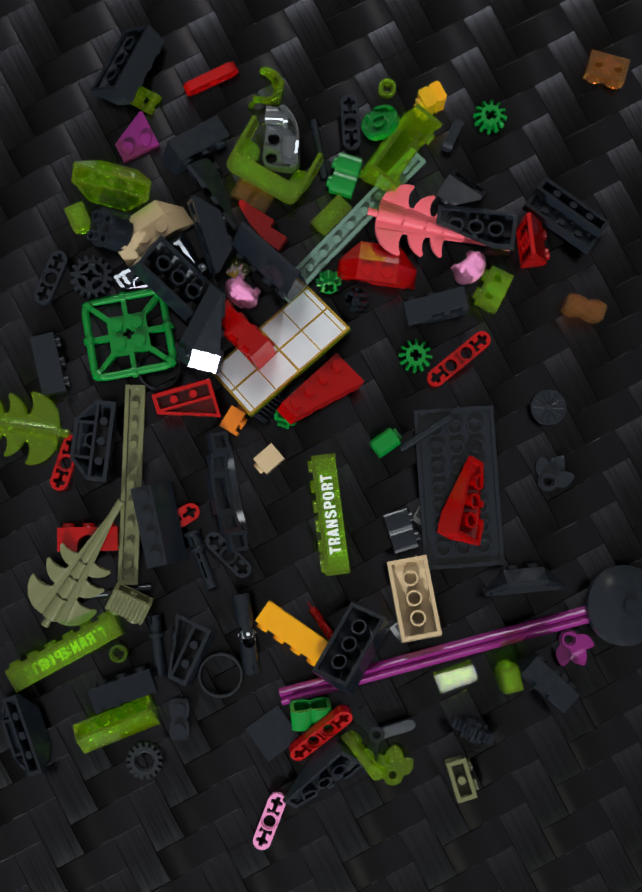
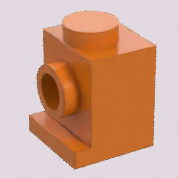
M231 405L219 426L238 437L240 434L237 432L238 428L242 430L247 422L245 418L247 412L240 405H237V407Z

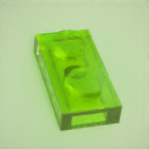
M338 194L310 223L325 236L352 207Z

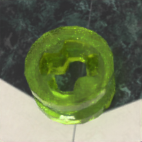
M389 78L383 79L379 83L378 88L380 96L386 99L394 96L396 91L395 82ZM383 85H386V86H389V85H390V86H392V87H391V90H390L391 92H389V91H385V92H384V91H383V90H384V86H383Z
M117 644L110 649L109 657L113 662L121 663L128 657V650L124 645ZM116 648L124 652V655L121 656L122 659H119L118 656L114 657L113 652H116Z

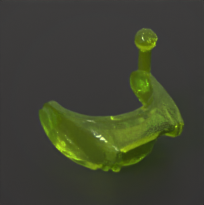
M261 67L259 73L265 75L272 82L273 94L268 97L254 95L253 101L248 103L250 109H253L256 103L277 105L281 101L285 81L274 69Z

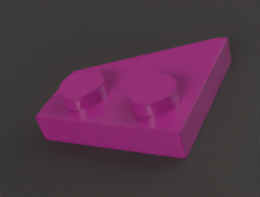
M142 111L137 114L115 144L124 163L160 146Z

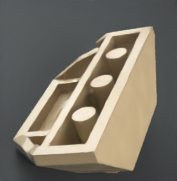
M154 200L130 216L131 219L129 218L134 226L133 236L129 245L123 246L121 249L124 250L119 252L127 266H129L160 235L168 240L192 226L194 222L183 207Z

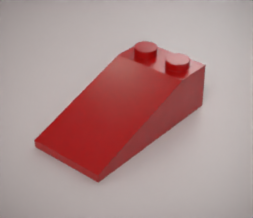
M531 212L526 213L516 228L520 267L544 266L547 260H549V249L545 248L544 240H547L546 229L542 228V223Z

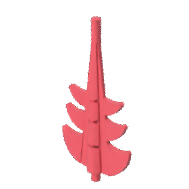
M405 184L393 187L382 197L378 209L369 207L367 215L376 217L375 234L379 244L386 251L396 256L400 255L399 241L403 234L407 235L409 247L419 257L423 255L422 244L425 238H430L431 249L438 258L442 256L444 240L486 246L437 225V214L435 217L430 214L431 204L435 199L434 195L422 198L414 208H410L409 195L415 188L414 185Z

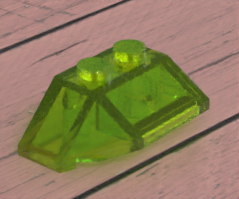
M101 160L75 161L73 163L71 182L78 187L90 202L130 211L149 200L152 181L137 169Z

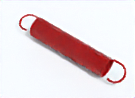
M307 602L311 607L308 610L329 640L333 635L332 629L323 619L316 606L312 607Z

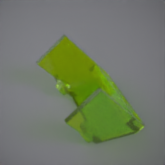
M415 105L400 117L396 130L382 141L358 177L388 193L390 191L395 192L401 184L399 180L404 169L421 146L425 143L427 145L430 144L435 137L434 131L439 129L443 123L421 105Z
M252 115L227 160V167L234 175L286 204H293L312 183L324 161L323 154L320 152L317 154L308 172L297 171L289 181L256 163L260 155V149L256 143L251 141V138L260 123L257 117Z

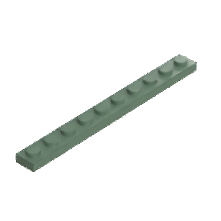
M413 148L296 267L301 272L307 285L374 217L367 215L368 208L378 209L380 201L386 192L393 187L405 185L426 164V160Z

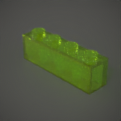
M149 695L76 723L73 725L75 740L85 754L158 725L160 721L157 709Z

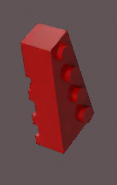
M226 299L225 317L222 319L221 330H224V336L260 370L277 354L274 349L275 344L270 338L265 337L255 324L249 323L247 321L248 318L241 311L237 312L234 309L235 306Z
M336 353L286 398L277 411L291 425L316 410L322 409L328 404L343 398L345 395L358 390L365 381Z

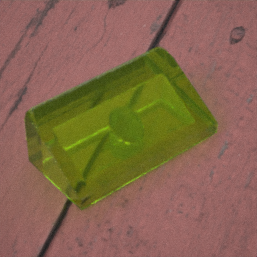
M471 660L433 673L441 694L478 681Z

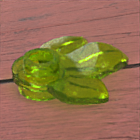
M394 744L388 749L385 756L378 754L375 769L383 774V779L388 785L395 786L402 781L403 776L412 771L414 761L413 758H403L401 749ZM390 772H396L395 779L389 777Z

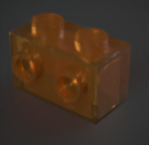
M592 50L588 56L583 78L593 84L603 83L612 89L621 88L626 79L630 59Z

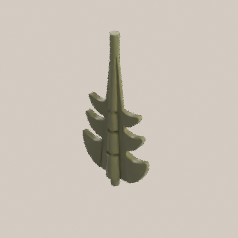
M117 499L108 516L79 552L71 550L64 543L60 544V552L62 558L68 564L67 567L56 564L51 557L47 558V573L54 582L53 585L46 584L38 579L34 573L31 574L28 582V597L33 607L45 617L41 623L42 626L48 628L51 622H58L66 626L81 625L89 621L97 613V609L84 606L78 601V598L96 597L105 590L104 587L93 585L87 578L88 576L101 578L111 574L110 569L99 566L95 561L116 516L125 504L121 499Z

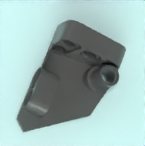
M282 104L278 107L266 106V132L263 148L264 167L274 172L295 173L299 170L301 161L297 121L286 105ZM272 137H276L279 139V142L271 144L269 140ZM270 156L277 158V161L273 164L268 163L266 160Z

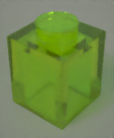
M83 201L64 208L73 231L80 235L87 233L90 228L91 217Z

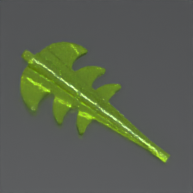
M35 391L31 393L33 398L31 414H27L24 402L13 393L8 395L10 399V410L8 413L4 412L3 404L0 401V440L3 435L7 439V448L4 456L7 457L19 451L26 441L29 444V456L25 462L27 465L39 464L47 460L55 452L59 437H69V430L61 429L60 415L53 401Z

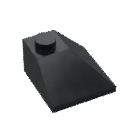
M454 170L448 175L436 195L446 205H457L481 200L486 195L487 190Z

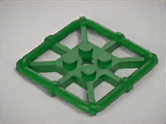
M150 288L130 292L120 291L119 294L94 298L87 302L84 301L81 305L85 334L84 345L87 346L90 371L95 381H109L130 376L135 378L139 377L140 374L166 370L176 365L177 353L173 335L174 323L171 322L169 306ZM153 295L142 312L129 314L127 300ZM160 301L163 324L148 327L147 316L157 302ZM121 302L123 315L109 318L94 307ZM89 312L107 323L109 335L93 337ZM128 330L134 332V334L131 335V339H128L127 336H124V334ZM165 332L169 356L151 345L150 334ZM110 342L111 354L100 369H98L94 345ZM149 351L164 362L137 367L135 354ZM130 355L131 368L106 373L117 357Z

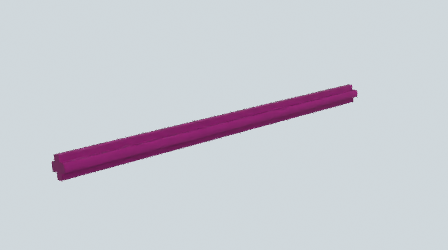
M585 606L371 663L358 685L587 624L589 622ZM320 677L278 689L282 705L290 704L289 702L298 699H309L339 691Z

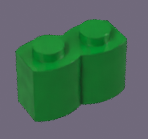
M342 152L339 153L338 157H334L332 168L335 170L333 176L329 175L326 184L329 187V193L352 199L363 158Z
M389 427L369 441V444L381 459L401 444L400 439L402 437L395 428L392 430Z
M317 697L311 700L298 699L289 702L293 731H306L331 712V703L328 697ZM326 725L323 727V729L329 728L332 725Z

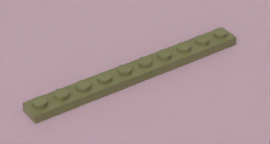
M125 385L121 500L125 504L120 510L118 582L124 585L139 584L140 532L130 489L142 487L145 385Z

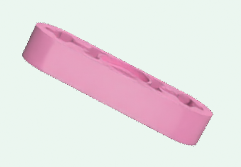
M273 792L269 796L253 837V844L259 850H265L270 846L286 803L282 799L285 795L281 792ZM280 797L282 805L278 804L276 812H279V815L274 811H267L268 808L272 810L274 802L271 800ZM271 815L275 818L276 822L273 826H267L264 823L266 816ZM260 827L267 830L265 840L268 842H263L262 845L256 839L263 834L264 830H260Z

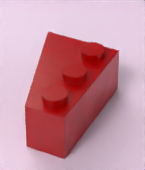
M211 377L152 394L155 409L159 415L222 416Z

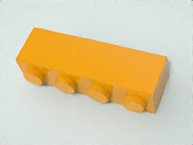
M271 600L268 601L255 620L258 623V628L264 632L269 630L275 634L273 636L275 640L281 644L284 642L291 646L290 650L298 656L302 653L307 657L306 661L312 666H315L329 642Z

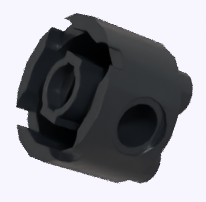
M109 208L95 209L92 212L87 239L92 241L97 247H104L114 252L124 250L121 248L128 246L133 236L134 226L129 220L131 217L126 213L116 212Z

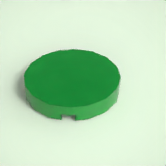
M385 104L373 108L374 111L368 112L362 120L361 129L369 140H383L390 136L399 125L400 117L398 112L391 105Z

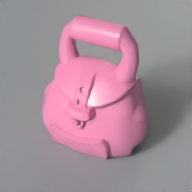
M468 251L465 260L451 267L457 283L462 285L472 284L483 275L486 267V258L479 251Z
M242 274L228 279L225 284V291L227 293L226 296L231 302L240 308L247 309L253 308L258 304L260 289L257 287L253 289L244 281L245 277Z

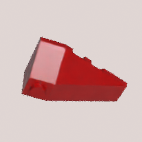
M473 456L468 457L441 512L437 533L451 540L480 546L484 527V520H480V507H484V501H481L480 490L484 487V463Z

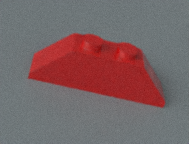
M363 241L339 259L337 268L338 277L344 281L414 290L417 270L401 247H399L400 255L396 256L386 251L378 243Z

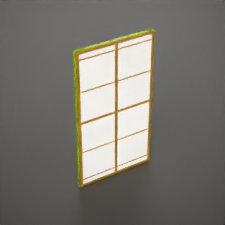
M307 286L290 304L287 303L259 328L261 333L265 337L270 338L275 344L274 349L277 354L259 370L245 355L235 348L222 360L219 374H211L218 379L247 414L252 417L350 332L351 329L311 287Z

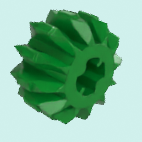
M490 100L489 105L483 101L481 106L476 107L477 113L473 115V118L476 119L474 125H481L480 132L487 129L486 133L490 134L492 129L493 132L498 133V127H504L505 124L503 122L507 120V116L503 114L506 109H499L500 102L495 106L493 105V100ZM490 114H491V115L493 116V118H491L490 120H488V119H487V116H490Z
M418 339L414 340V345L408 340V348L401 346V350L405 353L398 354V357L405 358L400 361V365L407 363L408 365L405 370L408 371L411 366L413 367V373H416L417 367L423 372V365L427 367L430 365L425 359L430 360L433 357L430 354H426L431 351V348L424 349L423 347L426 344L424 341L419 346ZM414 352H417V355L421 356V358L414 361L410 354L413 355Z

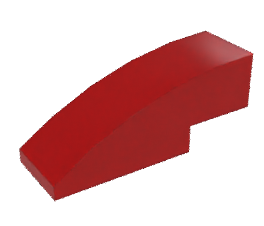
M240 199L238 202L239 207L251 229L280 253L287 243V237L273 229L275 221Z

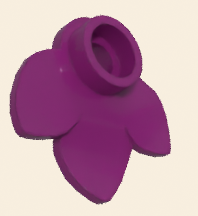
M565 629L559 635L560 645L556 649V657L561 666H565L569 660L579 665H585L587 660L586 649L592 648L594 643L586 634H577L572 629ZM567 635H570L572 637V640L569 643L565 641V637Z

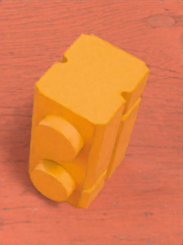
M435 81L429 84V87L426 86L418 91L417 98L415 99L416 104L414 105L418 115H422L426 119L432 116L434 112L437 113L444 109L447 94L441 83Z

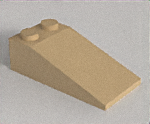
M427 555L387 562L401 643L441 636L442 631Z

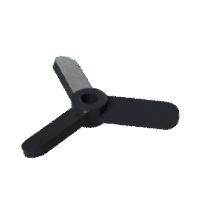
M351 704L348 706L351 708L352 720L369 736L364 758L366 764L362 769L364 773L372 774L375 771L383 739L413 730L415 728V721L412 718H406L387 725L376 726L360 709ZM375 731L380 732V736L377 738L373 736Z

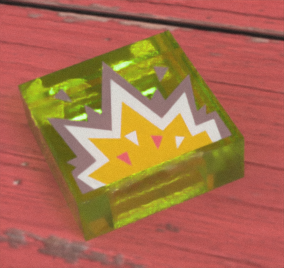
M235 257L224 274L229 278H235L242 274L246 279L251 271L247 268V264L240 262Z

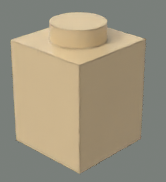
M272 443L253 458L256 462L254 467L260 473L265 472L266 474L285 460Z

